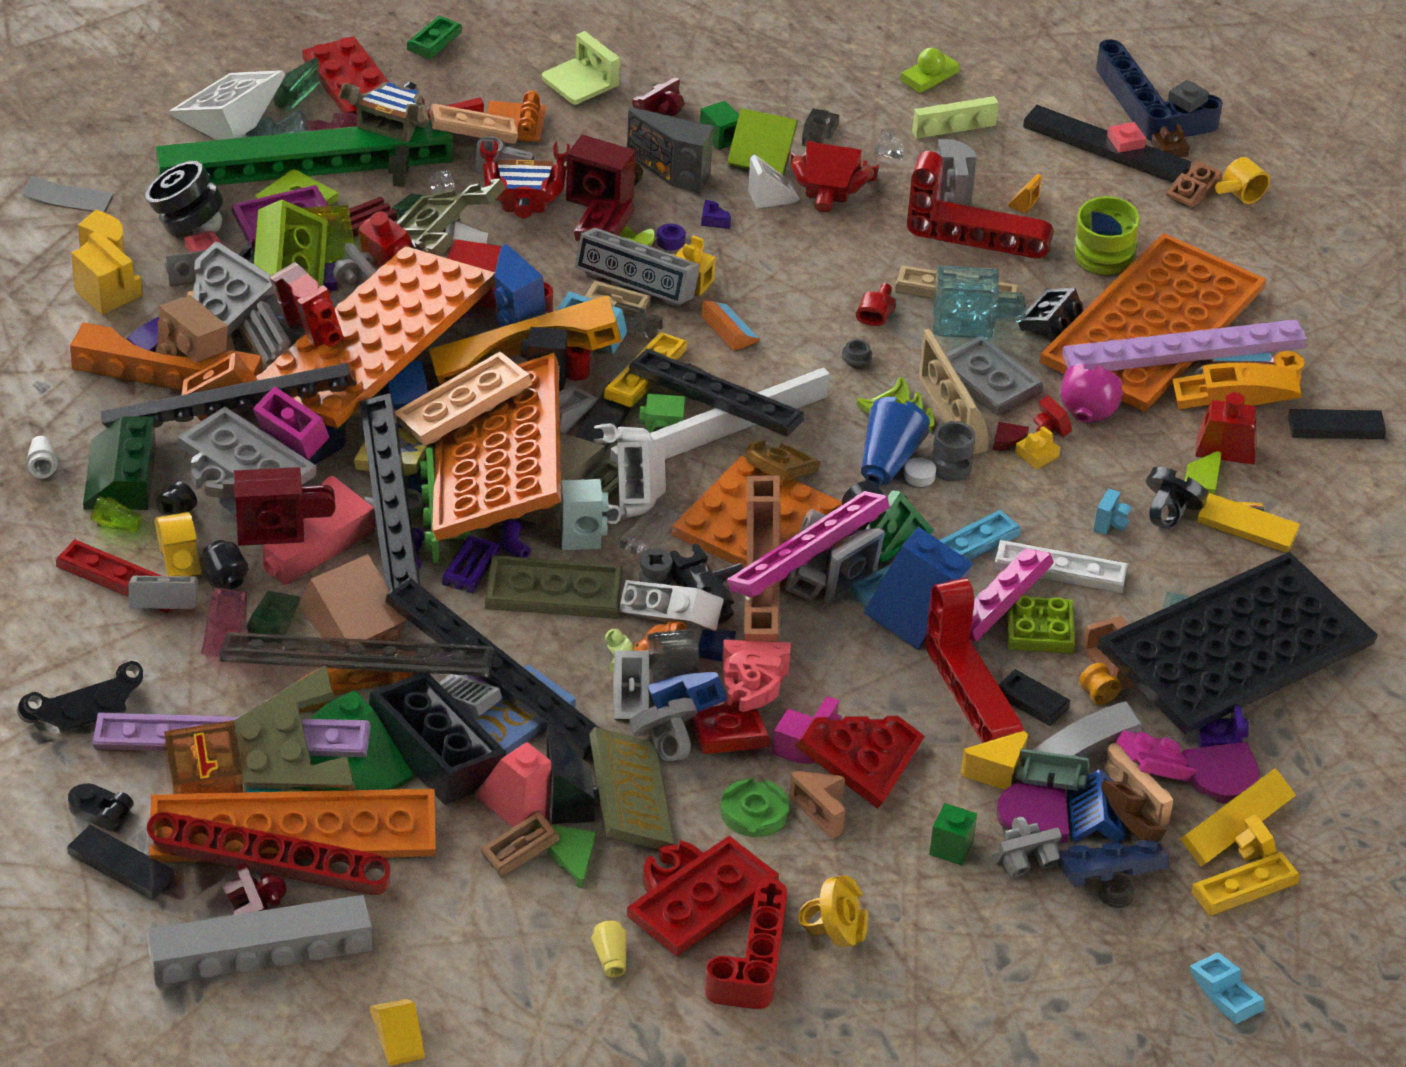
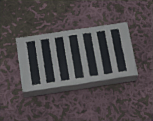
M451 673L439 682L468 713L477 716L483 714L502 699L500 688Z

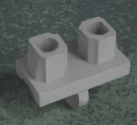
M345 244V256L343 260L336 261L333 276L339 284L349 283L356 290L358 286L368 280L378 269L373 268L374 261L369 252H360L354 244Z
M1017 817L1012 821V829L1004 831L1006 841L1000 842L999 852L993 854L995 864H1004L1011 878L1028 873L1031 867L1027 857L1034 855L1040 868L1045 870L1057 866L1061 860L1057 844L1062 835L1058 827L1040 832L1037 823L1028 825L1024 817Z

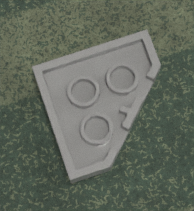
M217 241L195 260L196 283H194L193 298L228 325L227 337L250 317V313L253 310H258L257 304L259 301L266 302L275 294L269 278L271 275Z

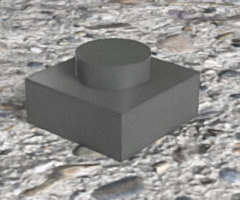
M1185 80L1169 91L1168 100L1190 113L1208 101L1209 92L1196 83Z

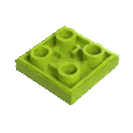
M1022 595L1007 610L1008 650L1074 654L1073 599Z

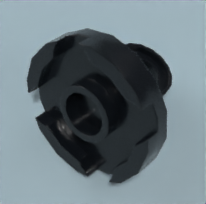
M1153 467L1146 478L1147 486L1156 493L1149 510L1151 522L1157 527H1175L1180 521L1185 508L1192 510L1204 508L1209 495L1208 491L1190 477L1187 478L1186 482L1175 477L1177 473L1175 470L1165 467ZM1167 505L1169 514L1167 519L1163 521L1162 510Z

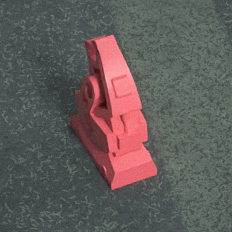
M724 640L722 671L724 686L728 691L727 704L731 706L733 702L739 701V710L746 712L774 701L779 696L780 683H783V676L789 675L791 642Z

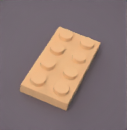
M498 352L396 410V420L420 443L426 446L439 441L442 436L452 430L465 426L478 415L493 410L496 405L506 399L519 395L524 389L532 385V381L527 372L502 352Z

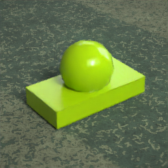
M933 47L926 48L919 54L916 65L901 72L900 81L917 92L922 93L958 73L960 63L948 57L939 49Z

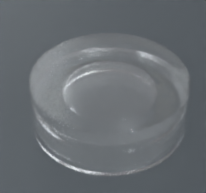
M440 170L431 174L429 182L433 194L451 189L455 191L454 179L448 171Z

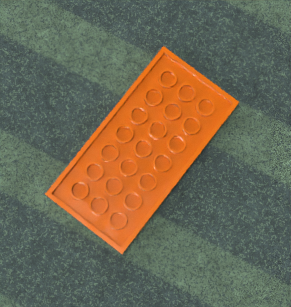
M1162 233L1041 352L1039 363L1065 374L1068 368L1062 356L1063 346L1228 327L1264 290L1266 278ZM1194 361L1113 370L1110 372L1120 378L1123 383L1121 389L1124 390L1121 401L1146 412L1173 384L1172 379L1179 378Z
M405 246L368 280L358 286L351 295L337 305L335 312L344 337L340 342L331 347H327L324 343L315 347L305 334L261 374L257 375L256 378L257 380L349 363L356 373L357 385L348 386L347 390L341 392H331L329 390L317 392V395L311 398L292 397L322 417L324 424L339 428L360 409V401L371 399L495 286V272Z
M554 353L517 364L529 374L532 381L531 386L524 389L519 395L499 403L493 410L484 412L471 419L465 426L445 434L439 441L435 442L432 531L437 541L446 538H456L462 533L478 528H488L494 523L506 519H516L526 513L538 509H548L557 503H561L559 363Z

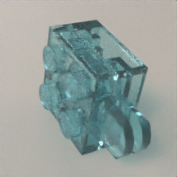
M937 266L932 310V332L935 336L977 338L982 335L986 339H993L995 321L1019 323L1025 318L1026 299L1024 295L1017 292L999 291L998 269Z

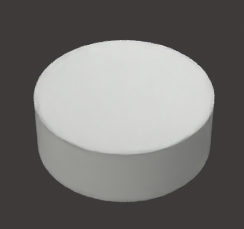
M916 457L906 462L904 479L909 484L916 487H925L934 482L936 466L931 460Z

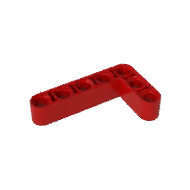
M925 151L918 156L911 177L907 228L909 232L918 237L1040 259L1048 254L1054 235V228L1050 223L1041 219L940 201L943 159L933 151Z
M961 578L932 586L925 643L930 659L982 743L1022 732L1024 728L970 641L975 597L970 581L967 578Z

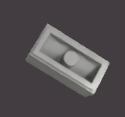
M133 576L128 584L129 607L194 609L197 604L199 578L197 576Z

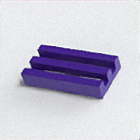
M468 535L442 576V585L449 586L450 583H454L455 589L461 590L464 586L467 587V592L473 594L491 565L492 555L497 556L499 544ZM474 545L478 546L473 555H471L468 559L467 564L461 572V574L457 575V572L459 571L465 559L471 552Z

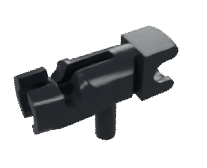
M698 544L692 545L694 555L691 557H682L677 551H671L672 568L670 571L677 585L683 584L684 587L698 588L723 598L718 624L730 619L734 615L731 608L734 600L729 588L722 584L728 578L744 569L743 565L739 563L712 571L708 565V556Z

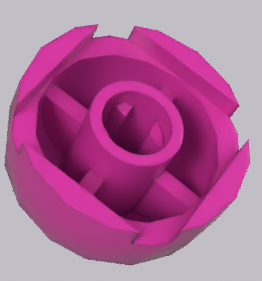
M1086 364L1070 366L1065 371L1060 393L1065 409L1076 420L1083 423L1098 422L1109 418L1118 409L1124 394V390L1121 389L1123 385L1121 379L1103 367L1095 366L1093 371L1084 369Z

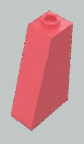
M333 475L328 477L321 485H330L334 490L336 503L334 514L331 517L303 519L304 542L263 545L262 564L264 570L269 576L275 577L284 585L289 584L375 532L374 507Z

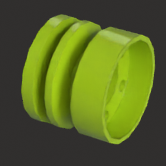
M1102 196L1086 201L1079 208L1077 215L1074 247L1076 262L1083 269L1094 274L1115 275L1124 272L1135 261L1140 222L1137 209L1130 202L1118 197Z

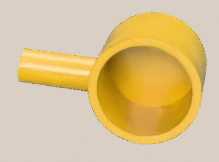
M1241 157L1233 161L1226 168L1223 180L1216 184L1215 190L1218 194L1231 192L1244 204H1251L1258 201L1266 193L1270 185V175L1250 158Z

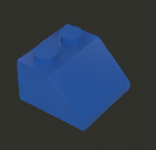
M508 244L502 245L494 275L496 288L494 296L497 300L498 311L496 318L501 327L546 314L543 276Z

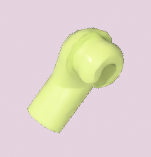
M611 629L606 633L605 641L608 643L607 647L613 656L615 651H634L633 644L626 635H622L621 630ZM613 658V660H612V662H611V664H610V667H609L610 670H611L613 673H614V658Z

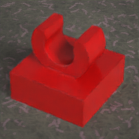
M1049 395L1038 402L1041 413L1033 419V422L1039 426L1036 428L1037 432L1043 426L1052 433L1055 430L1062 437H1065L1072 431L1067 411Z

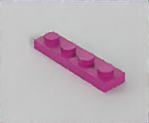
M1025 548L998 574L985 590L979 593L978 597L974 600L970 641L977 642L1054 564L1051 553Z

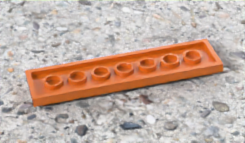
M434 789L151 794L150 817L158 812H170L374 853L384 858L436 857ZM163 826L158 828L154 835L159 838H166L172 834L173 830L170 827ZM198 833L193 835L189 841L194 845H202L208 840V837L205 834ZM237 840L230 841L225 845V849L229 852H237L243 847V844ZM149 844V858H153L161 863L205 862L161 853ZM268 847L260 852V856L264 859H273L279 852L274 848ZM300 855L295 860L313 858L309 855Z

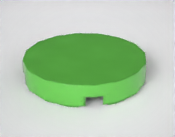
M754 778L732 783L724 790L720 803L721 818L727 827L738 834L749 837H765L778 832L785 826L790 811L789 797L784 790L772 781L764 779L763 783L754 782Z

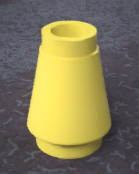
M604 921L597 924L593 929L594 934L591 940L604 973L607 977L612 978L622 976L626 972L627 932L622 928L621 923L617 921Z

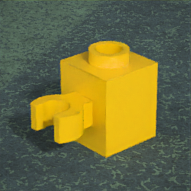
M693 235L691 237V245L685 243L676 254L672 255L700 264L694 294L701 296L715 280L716 257L702 252L704 239Z

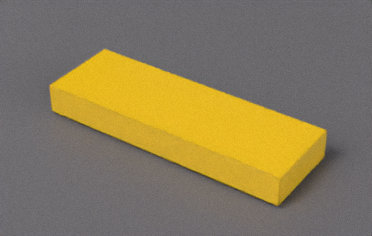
M1209 493L1206 504L1201 509L1197 523L1284 553L1289 552L1300 528L1299 523Z
M1278 852L1192 884L1191 893L1207 914L1212 916L1299 884L1301 875L1282 852Z

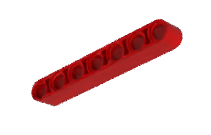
M170 812L155 813L147 822V834L150 845L161 853L235 868L245 862L250 871L268 873L270 875L369 895H379L385 892L390 885L389 862L378 854ZM163 826L170 827L173 830L172 834L166 838H159L154 835L155 831ZM198 833L205 834L208 837V840L202 845H194L189 840ZM237 840L243 844V847L237 852H229L225 849V845L230 841ZM271 847L279 853L273 859H264L260 856V852L265 848ZM300 855H309L314 859L306 867H301L295 863V859ZM335 862H344L349 868L344 873L336 874L330 870V866ZM370 869H379L384 873V876L380 880L371 881L365 877V873Z

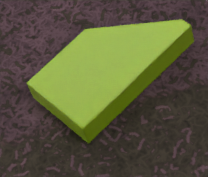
M1216 451L1187 465L1185 482L1190 477L1201 484L1208 493L1215 495L1221 452Z

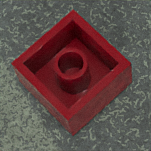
M581 134L567 153L566 201L588 207L592 200H620L621 203L632 200L634 197L636 150Z

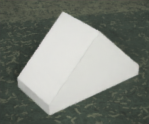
M754 154L750 158L748 192L756 208L792 204L800 200L792 181Z
M615 651L613 679L614 719H631L638 713L649 709V651Z

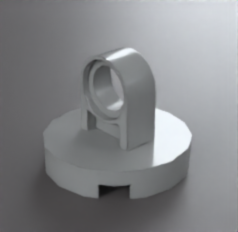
M692 698L668 701L669 706L659 709L654 706L630 719L633 735H651L657 753L664 761H680L688 757L691 743L684 722L690 720L698 713ZM672 737L678 743V751L675 755L669 748V741Z

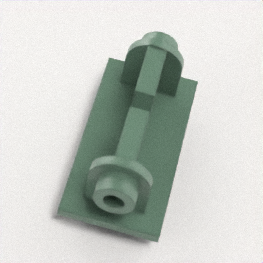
M1020 750L1021 766H1018L1016 778L1017 780H1022L1023 784L1047 786L1048 779L1053 778L1054 788L1069 789L1077 792L1079 788H1086L1087 776L1090 775L1089 758L1049 753L1040 750Z

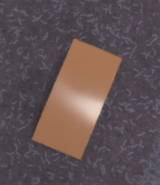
M1197 160L1186 175L1180 174L1166 192V196L1192 208L1200 203L1215 188L1216 184L1221 181L1222 171Z

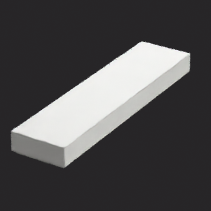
M1000 540L994 570L1003 571L1025 548L1051 553L1054 564L1040 577L1041 579L1116 593L1123 592L1128 568L1127 563Z

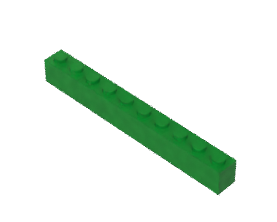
M429 119L426 127L419 128L416 126L408 143L364 130L357 126L156 146L158 176H160L168 169L180 163L198 161L209 173L210 182L215 185L276 180L293 169L307 176L447 163L453 162V139L451 132L432 129L431 119Z

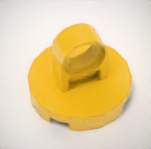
M848 875L828 878L823 883L820 898L812 899L801 907L798 921L812 935L828 934L832 942L840 948L855 946L856 943L865 940L868 930L867 909H860V903L857 898L863 896V893L856 881ZM821 911V918L815 923H810L811 917L816 912Z

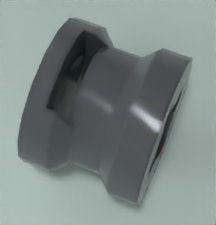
M656 548L644 551L640 556L639 565L642 570L639 572V581L669 585L672 576L670 571L672 568L671 555L665 550Z

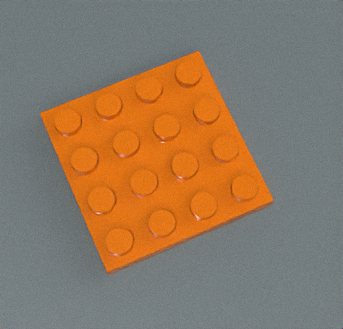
M741 455L674 523L672 535L689 544H698L704 551L734 565L741 563L744 568L747 567V476L772 475L756 468ZM794 479L784 482L780 480V545L799 533L803 519L810 509L828 515L842 506V501ZM787 577L780 581V587L787 582Z

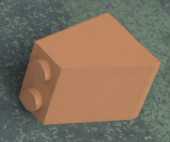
M368 554L310 579L298 605L300 612L342 659L353 655L355 657L366 655L373 649V646L382 642L384 645L393 643L401 637V632L407 622L404 616L385 602L386 594L390 590Z

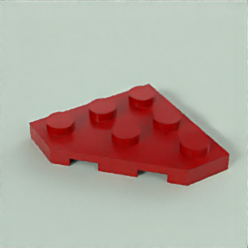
M898 715L886 716L884 719H870L869 716H845L842 720H828V717H815L809 723L795 746L832 775L844 777L845 785L878 809L887 798L925 736Z

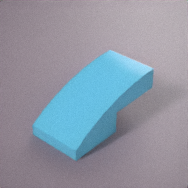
M1219 952L1190 965V972L1198 985L1215 1006L1234 1024H1238L1264 1011V998L1241 981V969Z

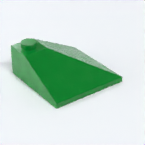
M355 690L325 704L310 718L369 721L371 727L367 756L347 757L356 790H392L414 780L412 771L379 717ZM310 756L312 765L341 758L338 756ZM293 787L295 790L342 791L341 788L326 787L325 790H312L311 787Z

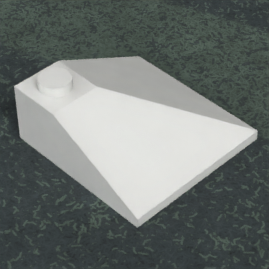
M283 70L229 73L169 112L172 117L215 140L247 137L246 133L257 126L284 79L285 73Z

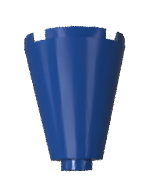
M883 397L876 400L869 412L861 474L865 480L873 481L878 486L890 483L925 440L930 430V420L922 409L909 401L905 405L895 402L896 397Z

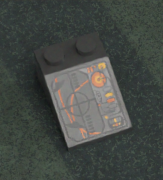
M630 107L628 110L627 148L636 150L635 162L672 187L701 193L711 174L714 126Z

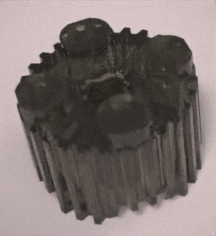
M675 630L647 634L648 649L646 651H649V669H651L652 678L650 679V685L672 677L698 673L699 653L697 640L694 639V630Z

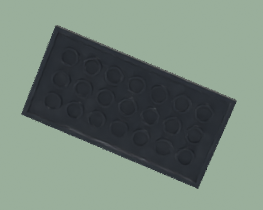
M1289 551L1100 637L1097 648L1186 735L1232 713L1236 705H1240L1242 708L1373 645L1378 634Z

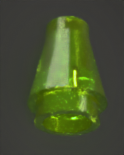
M100 496L92 510L91 521L96 522L98 527L136 533L140 527L142 515L135 513L110 496L107 498Z

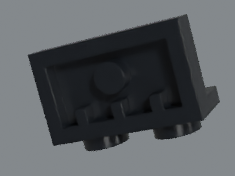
M1076 288L1045 289L1017 322L1021 331H1034L1036 333L1047 331L1051 343L1084 311L1083 304L1079 299Z

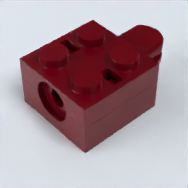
M300 467L234 470L238 546L304 542L303 519L331 517L335 512V493L330 485L302 486Z

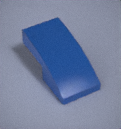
M717 672L686 674L648 685L657 709L669 706L668 701L692 698L699 712L727 700Z

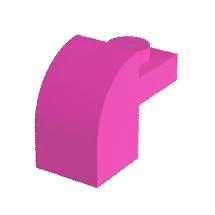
M826 696L814 717L788 708L774 730L772 754L796 763H817L799 750L795 744L815 717H828V720H842V716L838 715L839 700Z

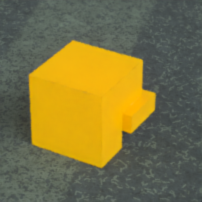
M100 231L88 235V245L71 252L74 290L101 315L143 296L142 278L138 274L134 276L133 261Z

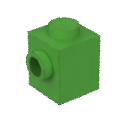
M647 394L646 406H640L639 425H645V429L652 433L683 421L685 396Z

